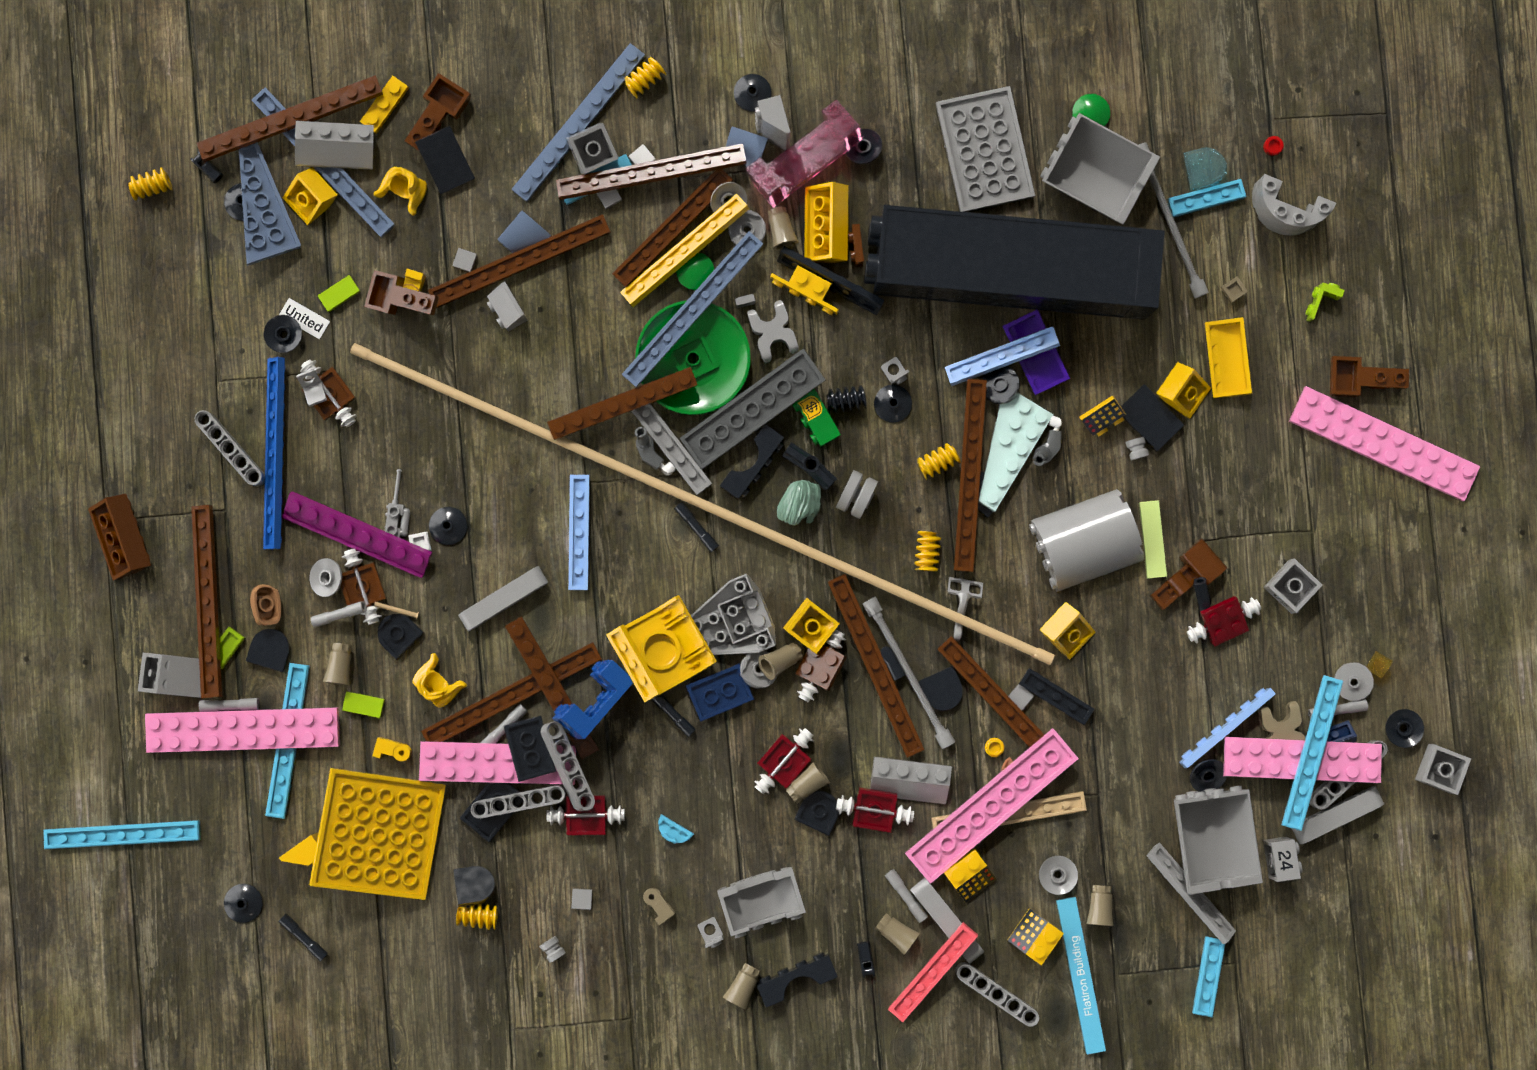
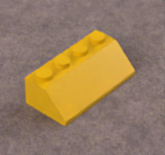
M829 182L805 187L804 257L810 258L815 263L848 261V185Z

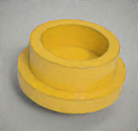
M990 738L985 744V751L991 757H998L1004 751V744L998 738Z

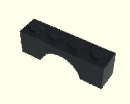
M765 424L754 439L759 451L756 463L745 471L731 470L720 484V487L737 500L741 497L744 499L750 492L748 488L752 482L756 483L762 474L759 473L763 467L767 468L773 461V458H771L775 451L778 453L784 446L782 442L784 437Z
M824 952L818 953L813 956V960L808 962L806 960L799 961L795 964L796 967L792 969L786 967L777 971L778 975L773 977L767 975L760 978L757 987L765 1007L767 1008L783 1001L786 986L797 977H810L819 984L837 978L838 976L829 954H824Z

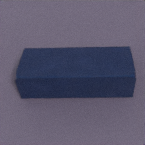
M1349 720L1331 726L1327 742L1356 743L1357 735Z

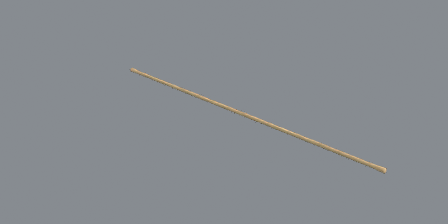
M354 343L350 353L357 357L369 360L1033 656L1035 659L1051 665L1055 655L1029 645L565 437L554 440L551 431L376 354L359 344Z

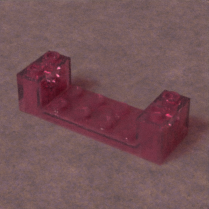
M837 100L821 111L824 118L823 123L768 165L760 157L745 168L752 184L772 207H775L863 139L860 126Z

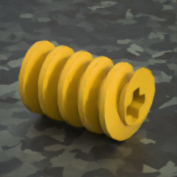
M651 57L648 58L649 64L646 62L642 63L643 69L640 67L636 68L638 74L631 72V78L628 76L624 78L625 85L636 99L638 98L637 91L644 94L642 87L649 90V82L655 85V77L661 80L660 73L666 75L662 66Z
M162 167L160 168V174L154 169L153 176L145 172V178L141 174H138V180L131 176V182L128 183L131 196L135 201L138 199V196L143 199L146 194L149 197L152 196L153 192L159 194L160 189L162 192H166L167 188L173 190L170 178Z
M946 443L944 445L945 450L942 447L938 448V454L933 450L931 451V457L925 454L924 460L920 457L917 459L918 466L926 480L927 474L932 478L934 477L933 471L941 474L940 467L945 471L947 470V464L954 467V460L959 464L961 463L953 446L951 447Z
M918 531V534L923 537L917 539V542L922 545L916 546V549L921 553L915 554V557L920 559L914 562L919 567L915 570L938 571V568L934 567L933 564L939 563L934 557L940 555L935 549L941 547L936 544V541L941 540V538L936 536L937 533Z
M481 904L478 905L477 909L474 908V905H470L469 908L467 906L458 907L456 926H459L462 921L464 927H467L470 922L472 928L478 923L479 929H482L484 924H486L487 930L492 925L495 930L498 917L497 905L492 910H490L489 904L486 905L485 909H482Z

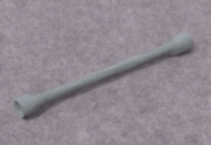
M1146 142L1139 144V146L1150 151ZM1153 170L1149 180L1152 182L1151 185L1159 200L1158 202L1162 207L1161 209H1163L1162 211H1164L1163 214L1174 236L1173 238L1176 240V245L1179 247L1178 249L1186 265L1185 267H1187L1188 274L1191 276V284L1189 286L1194 299L1208 294V289L1204 280L1200 279L1199 275L1197 276L1195 268H1193L1192 261L1189 259L1190 256L1179 234L1180 232L1177 230V225Z
M876 596L864 602L863 606L869 617L872 616L874 620L876 619L878 625H880L881 631L885 638H887L886 640H888L887 642L891 649H893L892 651H894V655L898 662H900L899 664H901L900 666H902L905 675H907L906 677H908L912 688H914L917 697L922 705H924L923 707H925L924 709L929 718H931L930 720H932L931 722L937 733L935 737L940 747L944 749L955 743L949 729H945L944 726L940 725V721L935 716L934 710L930 703H928V699L923 690H921L922 688H920L921 686L917 679H915L916 677H914L915 675H913L910 666H908L909 664H907L897 642H895L886 623H884L885 621H883L881 613L883 609Z

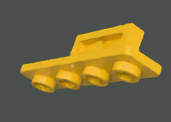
M797 266L789 282L773 273L771 274L770 279L773 280L772 283L780 288L783 286L789 288V293L796 297H799V295L805 297V301L813 306H816V304L822 306V311L829 315L833 313L838 314L839 309L823 301L831 286L830 282L800 266Z

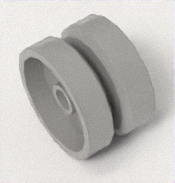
M853 470L836 508L845 512L852 502L854 506L851 510V515L860 519L873 498V491L878 481L869 477L866 479L863 487L859 485L863 474Z

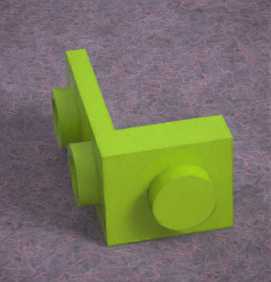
M1321 283L1318 287L1316 286L1312 293L1314 298L1312 305H1308L1305 315H1308L1306 321L1311 322L1314 320L1322 295L1339 300L1342 298L1345 290L1340 289V286L1334 283Z

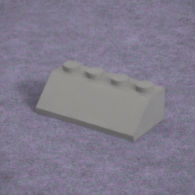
M778 95L758 101V107L755 108L757 133H761L762 137L768 138V142L784 151H789L790 129L781 96Z
M296 121L295 166L373 170L374 125Z
M873 757L870 789L897 793L898 799L946 804L952 766Z

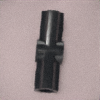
M792 442L782 456L803 469L825 491L837 480L819 462L817 457L810 455ZM808 460L815 461L816 468L813 470L807 469L805 466Z

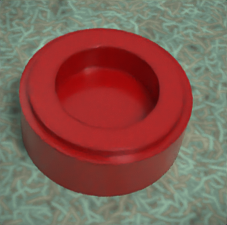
M1278 136L1269 137L1263 145L1265 153L1270 156L1278 155L1284 147L1282 139Z

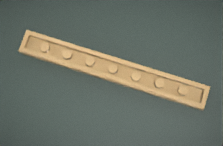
M1084 792L1029 800L999 826L1087 811ZM949 815L932 817L933 829Z

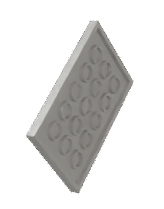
M1010 86L936 102L960 212H969L1035 197Z

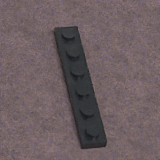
M786 246L782 248L777 262L794 271L797 266H800L830 282L829 290L875 315L879 313L885 300L881 299L878 295L868 292L861 286L846 280L843 276L833 273L828 268L822 267L810 258H806Z

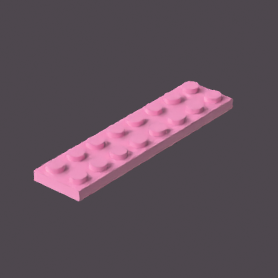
M1225 737L1223 776L1294 779L1305 740ZM1326 742L1316 780L1381 783L1382 744Z
M421 742L419 781L563 784L557 769L556 772L518 782L509 744ZM557 745V751L560 754L563 752L562 745ZM571 746L576 756V748ZM566 762L565 769L568 772L571 769V765L569 762Z

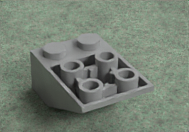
M143 653L138 691L201 698L199 659Z

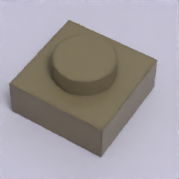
M1238 276L1220 287L1230 303L1248 292Z

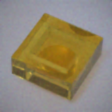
M1376 651L1366 667L1370 672L1383 678L1393 661Z

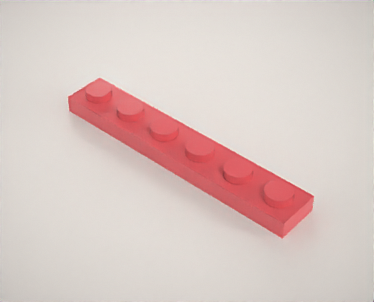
M963 922L890 1005L888 1010L900 1021L904 1022L973 943L978 934Z

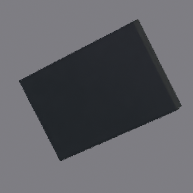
M450 126L415 141L440 194L475 179Z
M1145 384L1121 406L1126 414L1123 418L1141 437H1144L1145 441L1156 452L1184 426Z
M541 715L504 725L518 782L556 772L554 762L541 735V728L544 725Z
M488 782L461 815L460 819L490 842L514 812L486 818H475L471 813L472 804L479 800L519 793L520 791L510 783ZM516 796L514 798V805L519 807L523 799ZM497 800L495 808L502 811L504 809V802ZM478 804L476 806V812L478 814H484L485 806L482 804Z

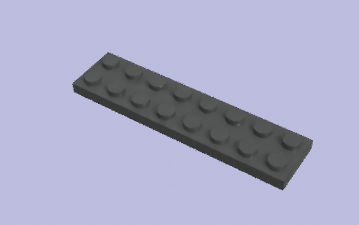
M802 349L687 432L680 440L701 470H703L825 382L826 379L805 349Z

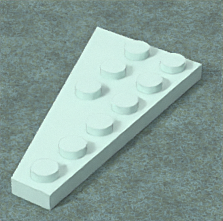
M1019 393L1012 401L999 404L990 452L978 502L993 512L998 508L1053 416L1052 413Z

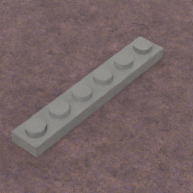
M651 404L632 411L696 495L712 484Z
M1160 842L1156 844L1147 854V857L1221 943H1227L1236 930L1204 893L1187 894L1184 870Z

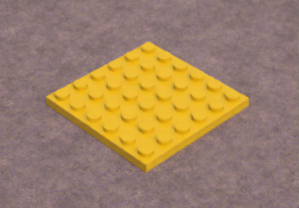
M330 768L309 885L425 900L446 785Z

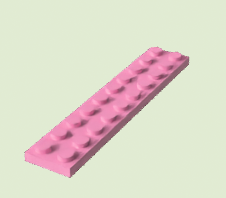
M1307 386L1304 387L1289 422L1460 501H1465L1480 466Z
M338 707L145 714L146 753L340 746Z
M1052 728L905 854L931 884L1079 758Z

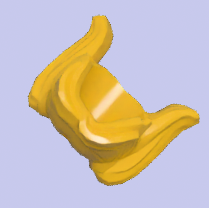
M392 167L386 173L379 189L374 192V196L382 198L390 190L402 198L409 199L408 212L415 216L416 209L427 191V183L417 178L413 172L405 168Z
M433 653L430 660L415 674L413 684L426 700L433 702L436 707L440 708L450 703L461 689L467 687V684L459 680L449 685L439 673L434 671L439 658Z

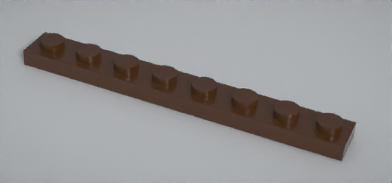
M722 169L715 170L612 275L626 288L710 205L714 190L723 183L733 182V179Z
M691 367L553 419L547 423L553 439L557 440L698 386Z
M521 616L505 625L552 709L555 711L561 704H573L523 617ZM590 733L585 739H574L568 734L582 759L599 750Z
M952 636L937 649L1029 748L1044 736L1039 728Z

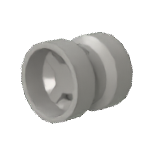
M1144 437L1125 442L1127 448L1132 451L1129 455L1131 460L1149 455L1148 449L1143 448L1145 447Z
M556 936L539 946L547 954L549 963L566 953L563 947L559 946V940Z

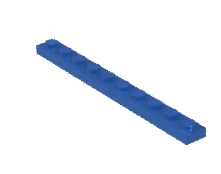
M283 357L267 359L263 549H281L283 412L285 408L284 372L286 369L285 358Z

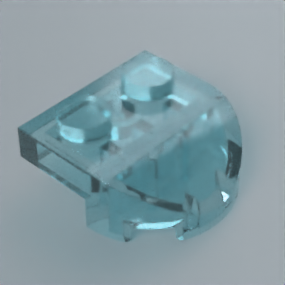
M1205 147L1183 153L1191 190L1216 186L1227 173V162L1224 156L1215 149Z

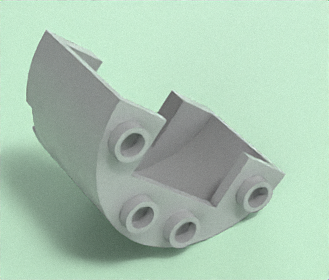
M1266 174L1254 184L1252 192V204L1258 219L1268 229L1282 235H1299L1311 230L1324 220L1336 205L1335 202L1318 196L1314 205L1308 204L1306 210H1302L1277 200L1276 197L1283 181Z
M792 867L782 868L781 871L777 872L772 870L734 882L730 884V887L726 888L725 886L717 890L730 935H735V938L747 935L746 931H750L749 928L757 930L763 928V924L768 922L776 924L782 922L783 917L791 918V920L799 919L803 913H806Z

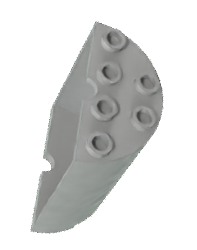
M1079 113L1076 118L1072 117L1067 126L1070 128L1068 134L1063 133L1056 146L1059 148L1058 152L1056 150L1053 151L1047 162L1050 166L1049 168H1044L1040 177L1044 183L1123 225L1160 156Z
M1117 489L1030 520V531L1032 535L1037 537L1036 547L1039 553L1043 552L1044 554L1043 566L1046 571H1049L1051 575L1049 582L1052 589H1056V592L1144 560V552L1140 547L1142 541L1136 522L1127 502L1123 501V496Z
M1242 786L1230 787V790L1227 791L1211 788L1205 789L1203 792L1191 791L1186 792V794L1176 795L1174 806L1187 894L1191 895L1221 890L1223 888L1263 883L1249 789H1242Z

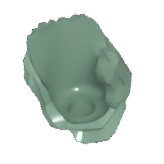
M806 480L791 483L777 506V518L794 526L798 525L805 517H807L806 523H812L818 515L821 505L819 484Z

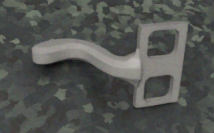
M949 577L947 593L958 595L959 607L957 612L965 616L968 600L970 598H982L983 583ZM950 583H960L962 585L961 590L950 589ZM969 586H979L980 594L970 593ZM956 622L954 626V639L960 640L963 625Z

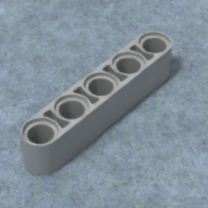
M202 410L197 412L194 418L196 425L241 477L252 486L259 487L265 483L264 472L220 421L208 411ZM208 415L209 422L203 425L202 418ZM217 430L222 432L219 439L214 438V433ZM229 444H233L234 451L228 454L226 448ZM245 458L247 461L246 466L240 468L239 461ZM257 472L259 479L256 482H252L251 476Z
M537 566L464 610L458 616L469 632L545 586L548 580L540 567Z
M555 721L543 725L541 728L542 738L574 809L577 811L592 809L595 804L594 796L562 725ZM550 726L555 729L554 736L549 733ZM558 744L562 745L563 752L561 754L557 751ZM566 762H569L571 765L569 772L565 769ZM574 779L577 780L579 784L577 789L573 787ZM582 797H584L587 802L585 807H583L580 802Z
M1371 740L1368 742L1382 744L1381 759L1387 754V745L1383 741ZM1325 780L1312 792L1309 804L1313 808L1326 809L1355 782ZM1333 782L1337 784V790L1334 793L1330 790V785ZM1321 795L1323 803L1318 806L1315 800L1317 796Z
M554 785L483 799L472 804L471 813L475 818H486L557 804L565 799L566 791L562 786ZM554 789H559L562 792V797L559 800L552 797ZM534 793L542 795L543 800L541 803L533 801ZM516 796L523 799L524 804L522 807L514 805V798ZM497 800L504 802V809L502 811L495 808ZM478 804H482L485 806L484 814H478L476 812V806Z
M1372 786L1305 818L1302 831L1292 830L1299 844H1304L1383 806L1384 802L1376 786Z
M923 878L910 890L947 937L950 938L962 923L928 880ZM974 940L962 955L970 964L983 954L984 951Z
M962 962L957 965L956 975L966 985L1023 1024L1035 1026L1038 1023L1039 1015L1032 1006L969 963ZM964 967L970 969V973L966 977L960 975V971ZM985 979L986 985L978 988L976 986L977 980ZM995 990L1002 991V996L998 999L992 997ZM1011 1001L1018 1002V1007L1014 1010L1008 1008ZM1027 1012L1034 1013V1018L1031 1021L1025 1020Z

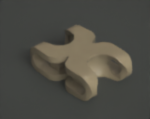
M1296 701L1287 703L1286 716L1279 722L1273 718L1269 707L1261 706L1258 709L1260 727L1264 731L1270 732L1264 739L1305 740V736L1301 732L1295 731L1302 722L1299 705Z

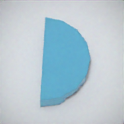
M660 815L658 821L659 830L667 841L683 843L694 835V833L666 816Z

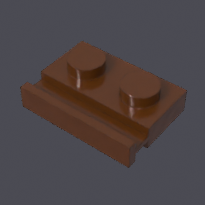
M852 224L851 232H848L849 244H853L850 258L851 262H855V267H862L864 257L860 224Z

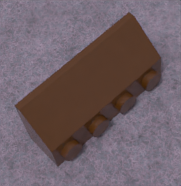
M126 493L106 497L88 509L113 581L140 572L151 566L150 557L146 552L143 537L140 535L137 520L133 515L131 502L127 498Z

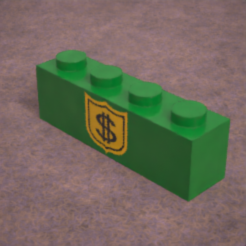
M815 389L792 405L796 412L800 411L803 417L800 420L805 429L809 428L812 432L810 438L815 445L818 444L821 448L841 436Z

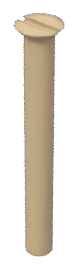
M378 602L374 604L378 608L415 617L416 619L418 617V613Z

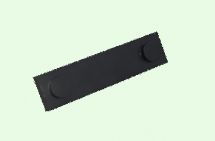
M1030 668L1027 669L1019 682V685L1082 725L1086 724L1094 711V708Z

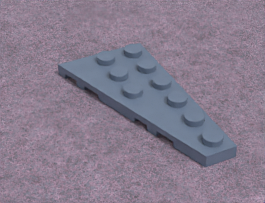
M258 142L239 149L246 265L249 266L299 249L301 244Z

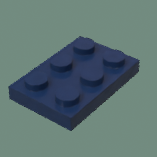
M740 664L686 685L700 721L754 700L748 684L744 682L741 676Z

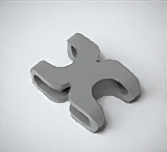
M781 300L776 301L774 304L776 316L771 321L765 322L760 320L755 310L747 312L753 333L761 335L758 339V349L764 363L771 361L770 348L775 342L785 343L792 354L798 353L799 350L794 332L790 328H784L788 323V314Z

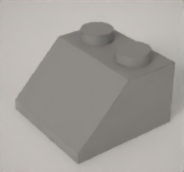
M505 282L501 283L487 296L489 299L487 305L492 313L496 311L499 318L496 320L501 329L506 328L509 332L528 321Z

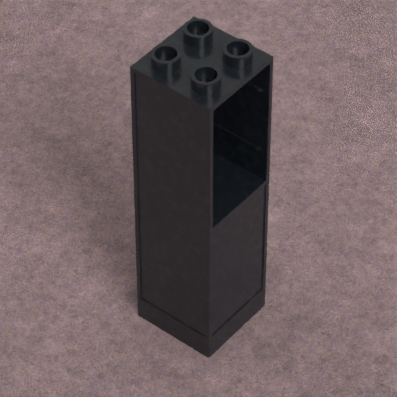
M884 205L881 216H871L867 246L877 247V254H868L864 284H874L873 294L878 296L1146 320L1159 308L1165 230Z

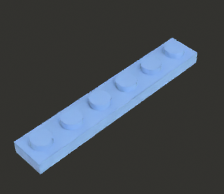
M1050 327L946 366L945 369L951 386L967 381V379H973L1060 346L1054 328Z
M570 475L568 590H588L590 475Z
M1264 688L1260 689L1255 694L1256 698L1253 701H1246L1240 706L1241 711L1237 714L1232 713L1225 719L1227 722L1222 727L1220 725L1216 726L1211 731L1212 735L1207 739L1204 737L1196 743L1197 748L1193 751L1189 749L1181 756L1183 759L1180 761V764L1184 768L1190 767L1272 698L1275 692L1271 688L1266 690Z

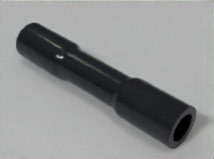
M681 502L674 508L679 516L696 533L710 553L719 547V544L706 532L684 502Z
M662 694L651 699L675 722L676 726L687 737L696 730L670 705Z
M287 913L278 921L319 962L327 956L328 952L316 941L312 940Z

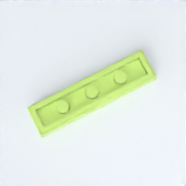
M1159 500L1139 502L1147 578L1167 577Z

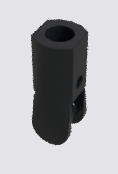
M199 151L193 159H190L214 184L223 178V174L210 161H207L202 167L199 165L203 161Z
M1204 577L1194 579L1199 609L1203 611L1211 607L1207 579Z
M883 647L881 655L894 681L905 676L891 648Z
M870 941L857 943L863 978L868 975L875 976ZM871 962V967L864 968L863 963Z

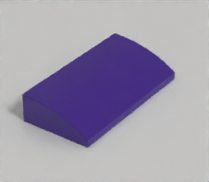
M1038 310L1003 326L1010 342L1047 329ZM1056 347L1019 361L1035 395L1071 379Z

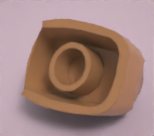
M265 584L256 586L252 590L250 597L256 623L259 626L278 623L281 618V601L278 590Z

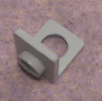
M897 357L881 366L891 385L894 383L899 385L907 380L906 376L909 374V370L905 371ZM896 364L899 367V372L896 375H891L888 372L889 365Z
M314 369L296 376L303 387L309 407L327 400L322 381ZM306 376L314 377L311 381L303 380Z
M715 917L698 924L706 948L709 946L714 948L722 944L721 940L724 939V935ZM707 924H713L716 929L715 933L707 935L704 927Z

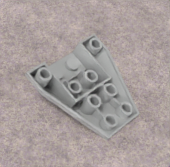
M748 574L728 581L691 615L713 655L758 653L776 646L774 623L760 589Z

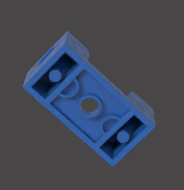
M613 660L598 661L592 667L593 672L590 676L606 690V692L602 691L597 696V702L593 706L590 705L583 712L575 704H561L554 711L555 716L552 719L555 722H559L563 729L574 739H585L633 684L630 676Z

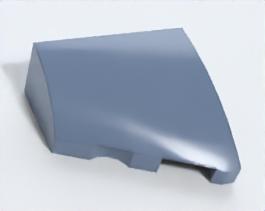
M732 126L726 147L743 144L747 162L744 165L756 176L768 138Z
M521 211L497 240L510 252L514 253L547 239L551 235L525 212Z

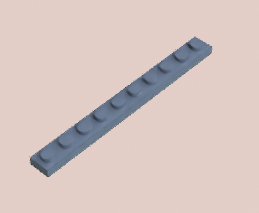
M631 43L626 47L512 188L514 193L526 202L529 201L570 150L566 138L589 127L624 84V78L626 76L629 77L630 73L645 58L643 52Z
M266 87L252 99L253 103L266 116L285 110L283 105ZM294 128L283 134L295 146ZM315 167L381 238L395 226L342 168Z
M748 231L622 373V376L637 388L758 252L763 243Z

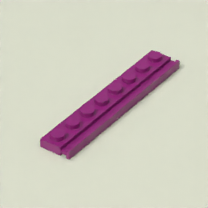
M293 491L289 493L282 518L420 578H423L432 555L431 551Z

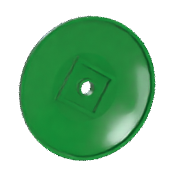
M686 301L673 303L661 309L647 322L637 342L635 359ZM711 303L641 382L642 385L691 367L698 386L656 401L661 406L681 414H705L723 407L741 390L750 368V347L743 328L725 309ZM696 354L699 360L697 363L691 364L688 362V356Z

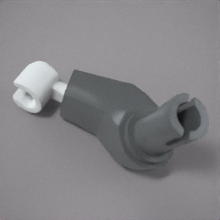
M1052 416L1049 426L1055 428L1049 431L1047 442L1035 450L1033 457L1035 465L1042 466L1048 463L1061 449L1062 431H1059L1062 421L1060 418Z
M638 427L635 430L637 438L636 447L642 461L655 470L660 468L666 476L671 475L675 471L673 464L668 462L664 466V459L655 452L653 438L648 435L646 428Z

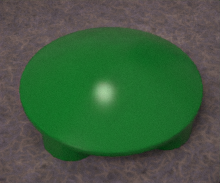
M1086 94L1075 102L1072 117L1076 118L1080 113L1105 126L1110 118V107L1103 97L1097 94Z
M698 252L676 271L677 278L684 287L697 290L714 271V265L709 257Z

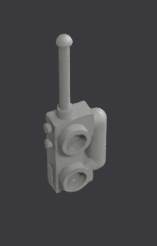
M397 469L394 500L386 507L388 511L385 514L387 519L384 531L401 538L405 537L408 533L410 510L405 508V505L398 504L397 499L402 470ZM400 515H401V516H402V519H401V527L398 528L399 518H400Z

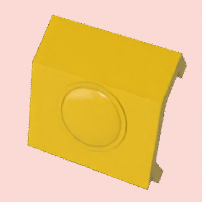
M679 595L625 626L623 624L607 634L609 641L644 702L661 695L717 662Z

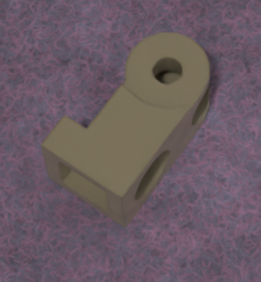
M649 888L644 892L643 899L645 903L651 905L658 914V917L655 918L658 925H661L676 913L657 888Z

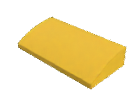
M1244 318L1205 322L1213 398L1251 395L1252 387Z

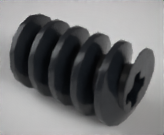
M862 385L859 386L858 391H856L854 386L851 387L850 392L847 387H844L843 393H841L839 388H836L835 394L832 389L828 390L826 395L828 413H830L832 407L835 413L838 412L839 407L845 412L846 406L849 407L850 411H853L854 405L860 410L862 404L867 409L866 395Z

